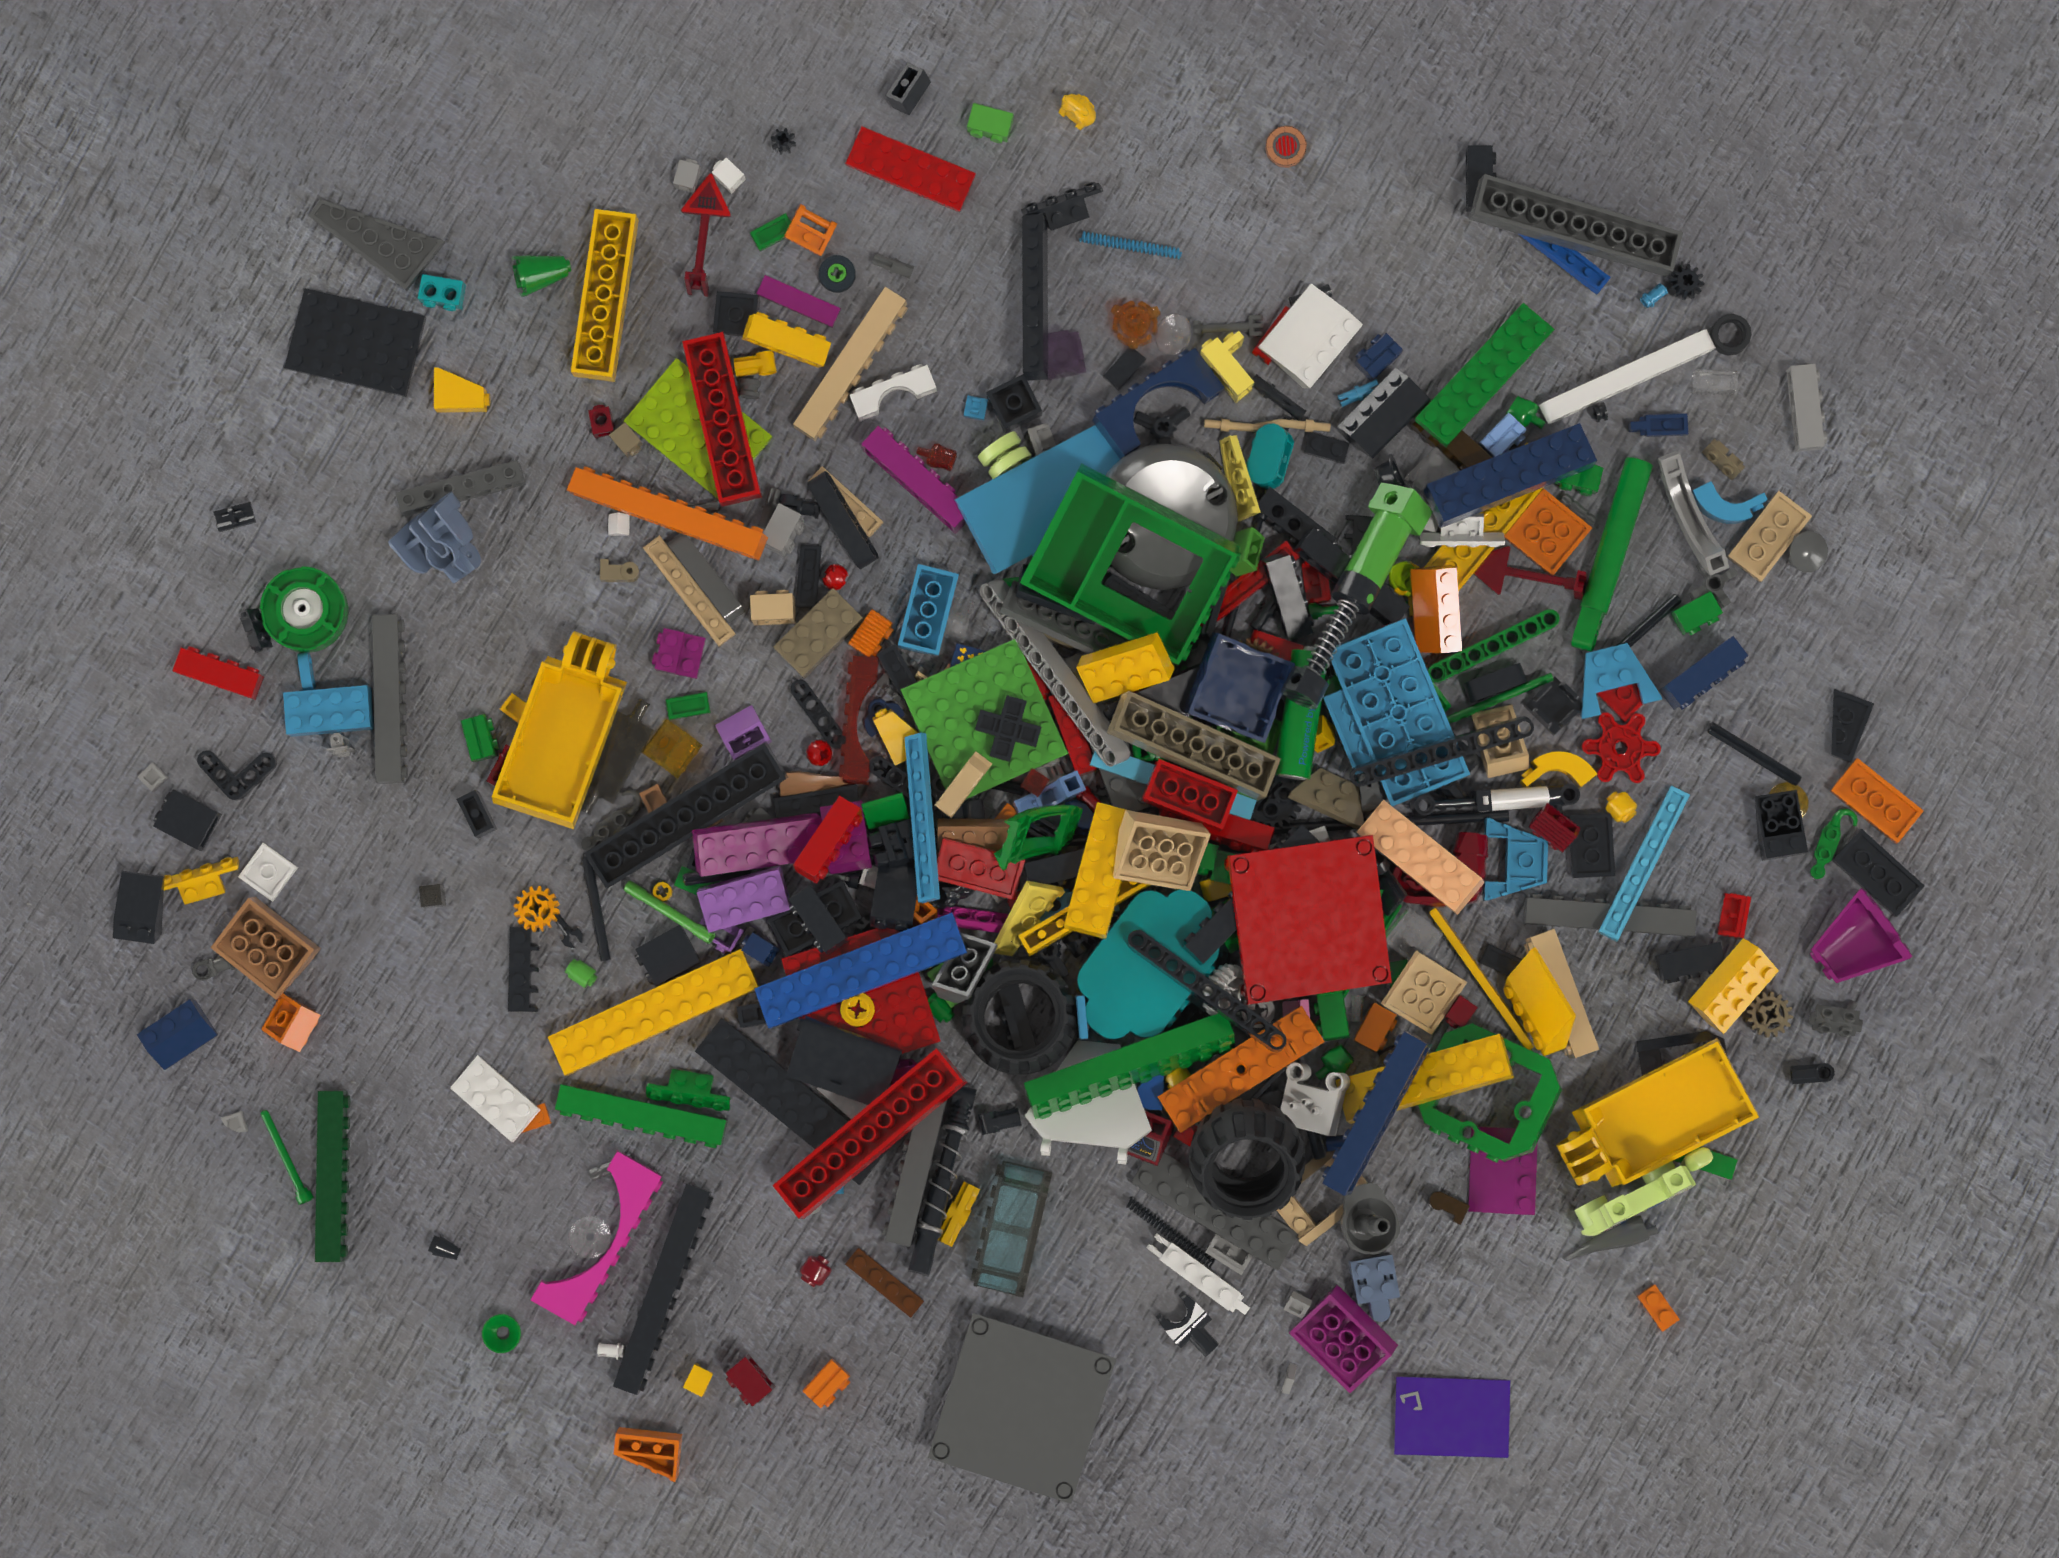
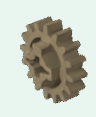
M1762 992L1761 998L1757 996L1754 999L1755 1003L1749 1005L1751 1010L1745 1011L1746 1014L1750 1015L1746 1022L1753 1023L1750 1029L1757 1028V1035H1761L1764 1032L1765 1038H1769L1770 1033H1772L1773 1037H1778L1777 1031L1785 1033L1783 1027L1791 1026L1787 1020L1793 1018L1792 1015H1788L1792 1007H1786L1789 1001H1781V994L1774 997V992H1769L1767 997L1766 993ZM1766 1000L1771 1001V1003H1769V1005L1766 1007L1760 1005L1762 1002ZM1779 1007L1782 1009L1783 1016L1780 1015ZM1771 1011L1773 1018L1767 1019L1768 1015L1765 1012ZM1756 1013L1759 1015V1023L1756 1019ZM1771 1023L1778 1024V1026L1773 1029H1767V1027H1769Z

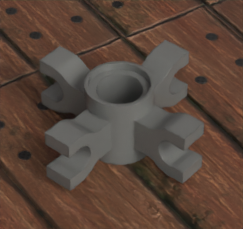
M1698 563L1696 568L1703 576L1704 581L1701 587L1688 594L1693 601L1711 591L1721 609L1729 605L1731 601L1723 591L1725 582L1738 575L1735 567L1721 575L1716 573L1710 576L1702 565ZM1710 579L1717 581V589H1712L1709 586Z

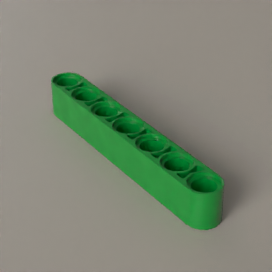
M1548 609L1431 665L1427 669L1429 676L1435 684H1440L1552 630L1559 623V614L1553 609ZM1545 615L1553 617L1554 623L1552 625L1544 622ZM1526 624H1532L1535 627L1534 634H1529L1525 631ZM1507 633H1513L1516 636L1515 643L1507 641ZM1488 642L1496 643L1498 647L1496 652L1488 650ZM1470 651L1477 652L1479 655L1478 661L1470 660L1468 653ZM1451 660L1459 662V670L1451 669L1449 665ZM1432 669H1437L1441 672L1440 679L1432 678L1430 674Z

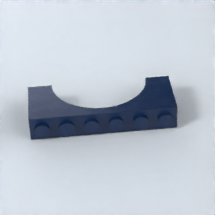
M1196 348L1191 351L1186 349L1178 355L1179 359L1174 362L1168 361L1157 374L1155 371L1145 377V382L1140 385L1135 383L1128 389L1129 392L1124 396L1122 394L1117 395L1111 400L1112 404L1107 407L1103 405L1094 412L1093 423L1120 459L1139 449L1141 445L1134 429L1133 417L1136 404L1147 393L1164 387L1180 388L1195 395L1204 405L1222 393L1224 386Z

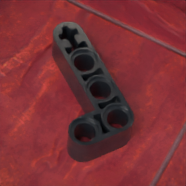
M873 757L869 762L870 772L897 792L903 793L910 800L907 793L909 787L908 774L883 757ZM883 762L882 767L888 771L886 778L883 777L885 775L883 771L879 769L877 772L874 771V763L879 764ZM894 773H899L902 776L901 781L897 784H893L890 781V777ZM939 775L930 784L931 797H934L936 802L946 791L939 790L936 787L937 782L941 780ZM936 806L932 807L933 812L938 809Z

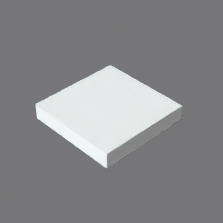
M262 843L238 877L269 900L274 901L298 867L267 844Z

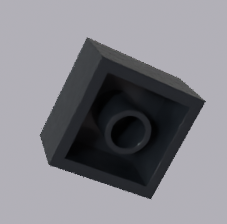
M1024 374L986 392L1004 433L1042 416V409Z

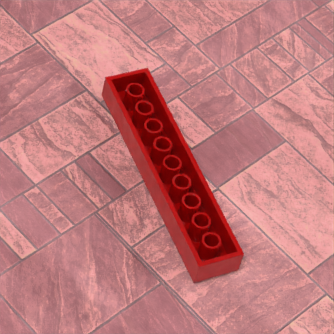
M936 1048L772 1186L797 1218L805 1219L968 1082L941 1049Z

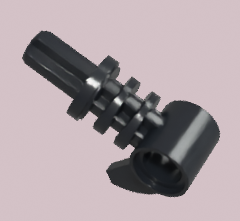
M1115 910L1110 926L1119 919V915ZM1074 932L1063 943L1072 955L1077 958L1090 948V945L1095 942L1093 939L1098 940L1099 937Z

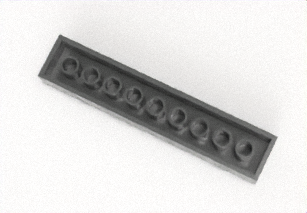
M1484 174L1479 179L1469 220L1665 277L1674 271L1683 232L1487 174Z

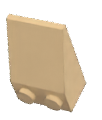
M1507 705L1477 712L1471 715L1474 729L1477 730L1514 719L1516 715L1513 706ZM1505 727L1500 728L1497 732L1499 738H1505L1509 734V730ZM1480 734L1477 737L1479 744H1485L1488 741V735ZM1523 738L1480 751L1487 778L1529 769V754Z

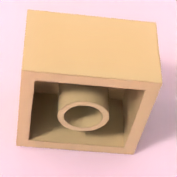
M778 590L776 594H768V591H756L755 595H750L751 621L754 626L796 624L795 597L788 590Z

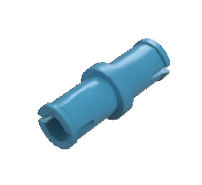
M1375 379L1362 386L1356 385L1354 389L1340 395L1338 394V400L1347 398L1340 402L1341 407L1358 400L1360 402L1363 401L1375 389L1371 388L1379 385L1377 380Z

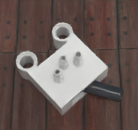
M1291 1063L1286 1069L1288 1078L1281 1111L1293 1121L1297 1128L1306 1130L1314 1159L1320 1160L1326 1157L1321 1134L1336 1136L1345 1092L1350 1086V1078L1345 1073H1330L1325 1081L1326 1087L1329 1089L1326 1090L1303 1084L1311 1076L1310 1067L1305 1063ZM1298 1067L1302 1070L1299 1078L1296 1076V1069ZM1337 1077L1341 1079V1085L1338 1088L1335 1085Z

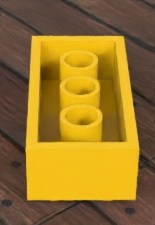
M1158 632L1083 655L1076 667L1093 703L1120 696L1127 691L1133 692L1169 681L1175 669Z
M1743 938L1688 1002L1707 1024L1724 1034L1779 970L1759 947Z

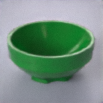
M495 1315L489 1318L483 1326V1342L493 1352L507 1353L513 1350L520 1342V1325L509 1315ZM502 1326L509 1329L510 1334L507 1339L498 1337V1329Z

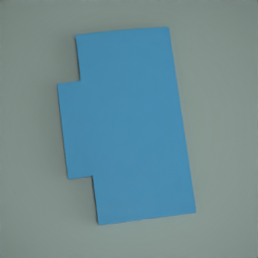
M1096 425L955 499L993 574L999 573L1030 555L1034 556L1081 463L1106 475L1113 465L1120 460Z
M1406 618L1341 643V646L1336 647L1337 653L1332 654L1333 660L1331 662L1342 689L1323 696L1352 768L1454 737ZM1444 746L1436 749V755L1439 757L1447 754V748ZM1419 752L1415 756V761L1418 763H1423L1427 759V755L1423 752ZM1462 756L1385 779L1381 783L1391 806H1395L1470 775V772ZM1402 758L1397 759L1394 764L1395 767L1403 769L1406 766V760ZM1377 765L1375 767L1378 775H1382L1386 771L1384 765ZM1357 771L1355 772V775L1362 773L1363 771Z

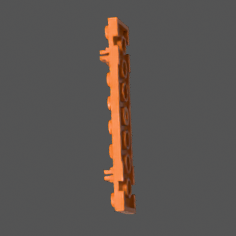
M1302 1006L1272 1024L1283 1032L1287 1039L1286 1045L1281 1052H1272L1251 1037L1158 1096V1099L1180 1133L1202 1120L1207 1114L1210 1115L1215 1107L1222 1103L1223 1105L1229 1103L1325 1042ZM1265 1029L1262 1030L1261 1032L1257 1033V1034H1262V1033H1264V1032H1265ZM1273 1037L1271 1038V1044L1279 1047L1282 1045V1039ZM1239 1065L1245 1067L1244 1073L1237 1072Z

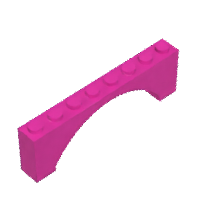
M617 1150L607 1167V1170L612 1173L620 1198V1222L611 1246L598 1262L580 1274L558 1281L546 1282L541 1280L531 1297V1301L573 1325H576L577 1321L582 1322L588 1311L584 1309L588 1303L593 1304L598 1295V1292H596L598 1285H604L609 1276L606 1273L610 1265L614 1267L620 1257L617 1254L619 1249L626 1247L631 1238L628 1236L632 1228L636 1230L641 1221L640 1213L642 1210L647 1211L652 1202L650 1199L653 1191L657 1193L663 1183L660 1180L661 1174Z

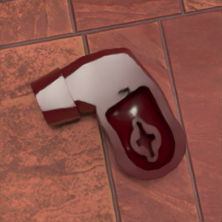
M1459 832L1453 855L1484 881L1486 876V859H1488V836L1479 833ZM1395 868L1393 875L1408 894L1403 900L1405 903L1440 908L1447 907L1400 868ZM1483 885L1479 888V890L1475 893V895L1470 899V901L1467 904L1477 902L1482 892Z

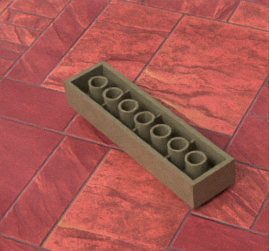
M1131 691L1121 694L1107 731L1108 734L1211 780L1237 789L1238 792L1256 800L1267 797L1280 762V758Z

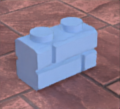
M1508 413L1478 445L1492 458L1510 451L1509 448L1513 444L1518 446L1526 438L1523 435L1526 432V428Z

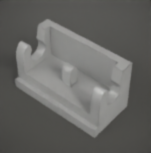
M1045 423L1027 429L1035 456L1056 446L1049 424Z
M1217 1234L1214 1235L1204 1251L1240 1275L1243 1274L1252 1259V1255Z

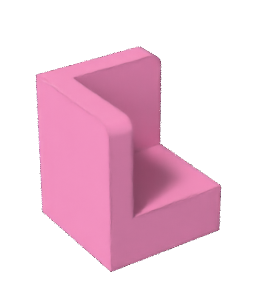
M1309 1000L1282 1002L1283 1017L1302 1006L1310 1018Z

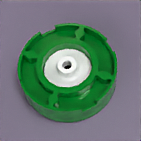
M306 566L287 569L276 575L266 586L260 602L263 626L267 633L282 646L301 653L317 652L333 644L344 631L349 615L348 601L341 586L323 571Z

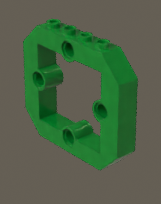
M1472 1023L1444 1033L1435 1052L1496 1034ZM1505 1038L1503 1040L1506 1050L1511 1052V1058L1509 1059L1511 1067L1517 1064L1541 1075L1530 1101H1521L1515 1106L1514 1114L1520 1122L1509 1144L1480 1131L1479 1127L1473 1122H1461L1436 1110L1440 1099L1418 1105L1424 1123L1430 1126L1429 1131L1440 1135L1441 1132L1449 1135L1447 1139L1458 1145L1460 1141L1468 1144L1467 1149L1477 1154L1479 1151L1487 1154L1486 1158L1496 1163L1499 1160L1506 1162L1534 1151L1562 1092L1550 1059ZM1530 1108L1531 1115L1528 1118H1522V1109ZM1467 1128L1474 1129V1135L1471 1138L1464 1137V1131Z

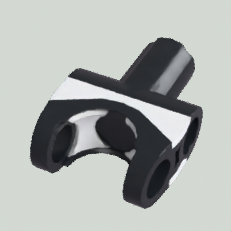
M1182 1291L1179 1297L1186 1306V1316L1178 1322L1165 1319L1160 1313L1156 1318L1166 1333L1180 1348L1191 1341L1203 1356L1206 1357L1219 1345L1204 1328L1212 1318L1198 1303Z

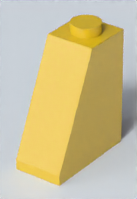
M434 367V409L437 413L487 412V406H490L491 398L490 393H487L484 387L441 368Z
M884 708L877 711L872 719L896 766L906 761L905 737L919 732L892 709L887 710Z

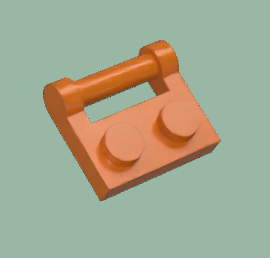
M800 204L784 238L821 257L837 223L832 220L829 222ZM801 217L825 228V234L800 222Z

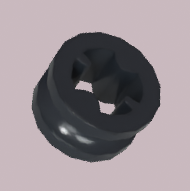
M1601 402L1600 405L1593 404L1592 408L1596 422H1600L1601 419H1604V421L1608 420L1605 403Z

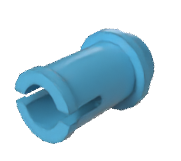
M1659 283L1648 293H1643L1640 300L1646 308L1654 307V303L1667 295L1668 291L1663 284Z

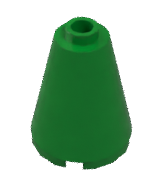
M512 256V260H516V265H512L517 288H522L523 293H519L521 297L528 296L568 277V272H571L569 259L565 260L564 256Z

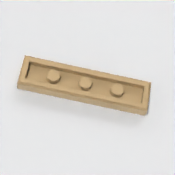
M821 467V468L811 477L810 480H812L813 478H815L816 476H818V475L821 474L822 472H824V471L828 472V471H827L824 467ZM830 474L863 530L870 538L883 524V521Z

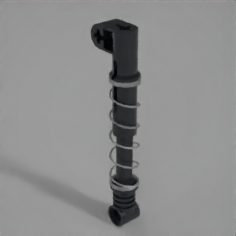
M963 1086L953 1095L951 1103L953 1107H950L952 1112H949L951 1117H948L942 1127L947 1132L946 1140L939 1141V1144L944 1146L941 1159L933 1161L938 1165L936 1177L933 1176L932 1179L928 1180L930 1188L927 1199L923 1200L926 1203L923 1216L918 1219L920 1223L916 1226L918 1235L908 1272L927 1277L930 1275L937 1240L943 1234L941 1229L942 1221L947 1218L945 1209L948 1200L952 1198L950 1192L953 1180L957 1179V1175L953 1172L954 1163L962 1159V1156L958 1153L960 1142L967 1140L966 1135H968L970 1128L966 1120L970 1119L968 1115H971L969 1110L973 1108L977 1089ZM958 1154L960 1156V1159L955 1160Z

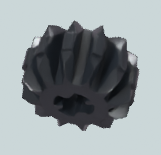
M1687 264L1685 269L1680 265L1677 268L1678 271L1674 270L1671 273L1673 277L1668 279L1670 284H1674L1670 286L1669 290L1677 291L1674 295L1675 297L1682 294V300H1686L1687 296L1690 299H1694L1695 294H1700L1702 291L1699 287L1704 286V282L1700 281L1703 274H1696L1698 267H1695L1692 271L1690 264ZM1685 279H1688V280H1689V283H1688L1687 286L1683 284V282L1685 281Z

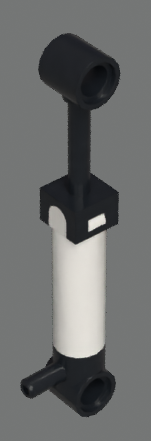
M1573 784L1476 790L1471 792L1472 798L1434 800L1430 795L1423 794L1413 798L1410 807L1415 815L1426 816L1438 808L1473 806V813L1539 808L1549 803L1557 811L1563 813L1562 806L1578 802L1580 791ZM1566 789L1571 792L1569 801L1563 796ZM1420 800H1424L1427 803L1425 811L1420 810L1418 806Z

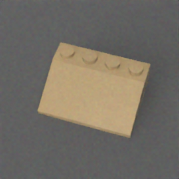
M1126 810L1119 828L1113 877L1114 879L1191 891L1211 834L1202 823Z

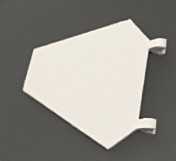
M1078 1040L1057 1071L1120 1049L1121 1046L1120 1044ZM1132 1084V1087L1126 1090L1118 1089L1113 1091L1107 1097L1101 1098L1099 1096L1093 1098L1087 1104L1081 1105L1079 1103L1074 1105L1068 1111L1054 1112L1046 1119H1035L1031 1107L1025 1115V1118L1043 1139L1040 1151L1041 1155L1050 1156L1051 1141L1119 1148L1118 1164L1126 1165L1128 1148L1152 1131L1135 1084Z

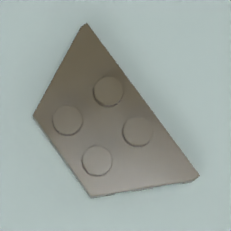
M1322 768L1313 773L1310 780L1302 782L1288 795V798L1357 830L1364 824L1358 786Z

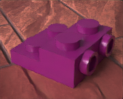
M664 628L663 633L659 632L656 644L660 645L658 653L654 652L652 665H655L656 671L697 679L706 638Z

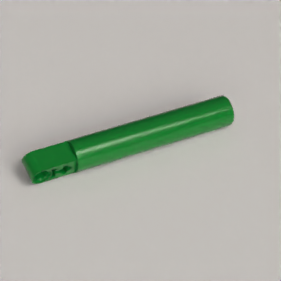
M1632 457L1625 459L1580 604L1582 609L1573 634L1571 647L1589 652L1594 650L1604 615L1608 614L1652 472L1653 465L1649 462Z

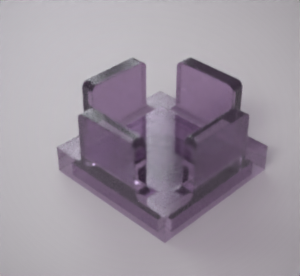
M1068 330L1048 333V379L1045 381L1086 373L1079 332L1069 333Z

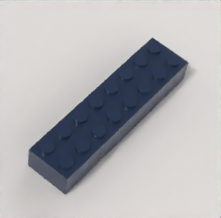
M1579 423L1430 482L1426 485L1423 492L1439 527L1443 528L1588 470L1595 465L1597 459Z
M1404 1031V1033H1399L1394 1042L1395 1050L1392 1053L1389 1052L1383 1062L1386 1065L1382 1072L1379 1071L1373 1081L1376 1085L1373 1090H1369L1363 1099V1102H1365L1363 1109L1357 1110L1353 1117V1121H1355L1351 1129L1348 1128L1342 1138L1345 1140L1343 1146L1336 1149L1332 1156L1335 1159L1333 1164L1327 1166L1322 1175L1324 1178L1322 1184L1344 1196L1352 1194L1432 1046L1431 1043L1411 1032Z

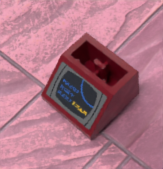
M1145 1111L1152 1131L1128 1148L1127 1155L1158 1166L1174 1126L1172 1121Z

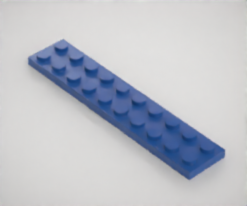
M949 913L754 988L767 1026L771 1029L968 952L954 914Z

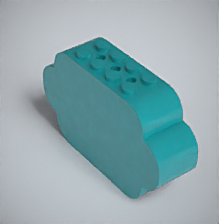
M1186 890L1174 891L1168 897L1156 891H1145L1138 894L1108 932L1107 938L1100 942L1078 974V988L1081 994L1089 1000L1086 1005L1087 1024L1093 1031L1103 1038L1110 1040L1122 1038L1129 1031L1137 1037L1150 1038L1159 1034L1165 1027L1169 1029L1177 1019L1174 1016L1178 1010L1182 1012L1190 1002L1187 1000L1190 992L1134 953L1128 946V936L1134 930L1143 931L1208 978L1215 969L1212 964L1218 957L1219 948L1202 965L1182 948L1186 944L1183 940L1192 931L1196 934L1200 929L1198 925L1206 917H1212L1210 906L1202 897L1193 891ZM1135 936L1131 940L1135 946H1140L1144 942L1139 936ZM1151 949L1149 951L1151 958H1158L1161 955L1158 949ZM1170 961L1166 964V968L1170 971H1175L1178 965L1176 962ZM1186 974L1183 977L1184 981L1188 984L1195 981V977L1192 974Z

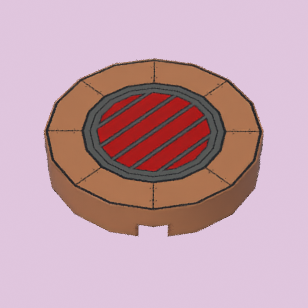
M1281 126L1269 134L1266 139L1265 150L1267 157L1275 165L1289 168L1296 166L1306 154L1307 143L1305 136L1300 130L1293 126Z

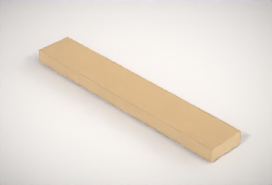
M660 535L643 547L719 647L736 635Z

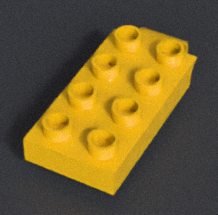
M574 631L570 636L568 644L563 648L564 656L562 661L547 656L546 660L541 662L491 796L494 804L574 829L627 685L626 681L609 676L610 670L616 664L614 660L617 650L616 644Z
M1718 1038L1572 1111L1581 1130L1570 1132L1568 1137L1557 1143L1556 1147L1578 1186L1591 1181H1598L1605 1174L1610 1185L1614 1187L1621 1184L1626 1185L1759 1118V1115Z

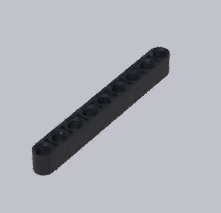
M1520 716L1357 765L1350 771V779L1358 787L1369 785L1528 737L1533 733L1534 725L1528 717ZM1522 721L1529 723V729L1526 732L1518 730V725ZM1503 727L1509 730L1508 736L1499 738L1497 736L1498 730ZM1480 734L1488 735V741L1485 744L1477 743V737ZM1458 741H1467V748L1462 751L1456 748ZM1440 746L1447 748V754L1443 757L1436 755V749ZM1419 752L1427 755V759L1423 763L1415 761V756ZM1402 758L1406 760V766L1403 769L1395 767L1394 764L1397 759ZM1377 765H1384L1386 771L1382 775H1377L1374 772V768ZM1363 771L1366 774L1365 779L1356 781L1353 777L1355 772Z
M1134 930L1129 934L1128 946L1134 953L1268 1050L1278 1053L1284 1049L1287 1039L1285 1034L1143 931ZM1139 936L1144 942L1140 946H1135L1131 940L1133 937ZM1151 949H1158L1161 955L1158 958H1151L1149 951ZM1174 961L1177 963L1178 968L1175 971H1170L1166 968V964ZM1186 974H1192L1195 977V981L1188 984L1184 981L1183 977ZM1208 986L1212 989L1213 993L1210 996H1204L1201 993V988ZM1227 999L1230 1002V1006L1222 1009L1219 1007L1218 1001ZM1240 1011L1245 1012L1248 1017L1247 1020L1243 1022L1238 1021L1236 1013ZM1261 1024L1264 1026L1265 1032L1257 1034L1254 1032L1253 1026ZM1271 1038H1281L1282 1045L1279 1047L1273 1046Z

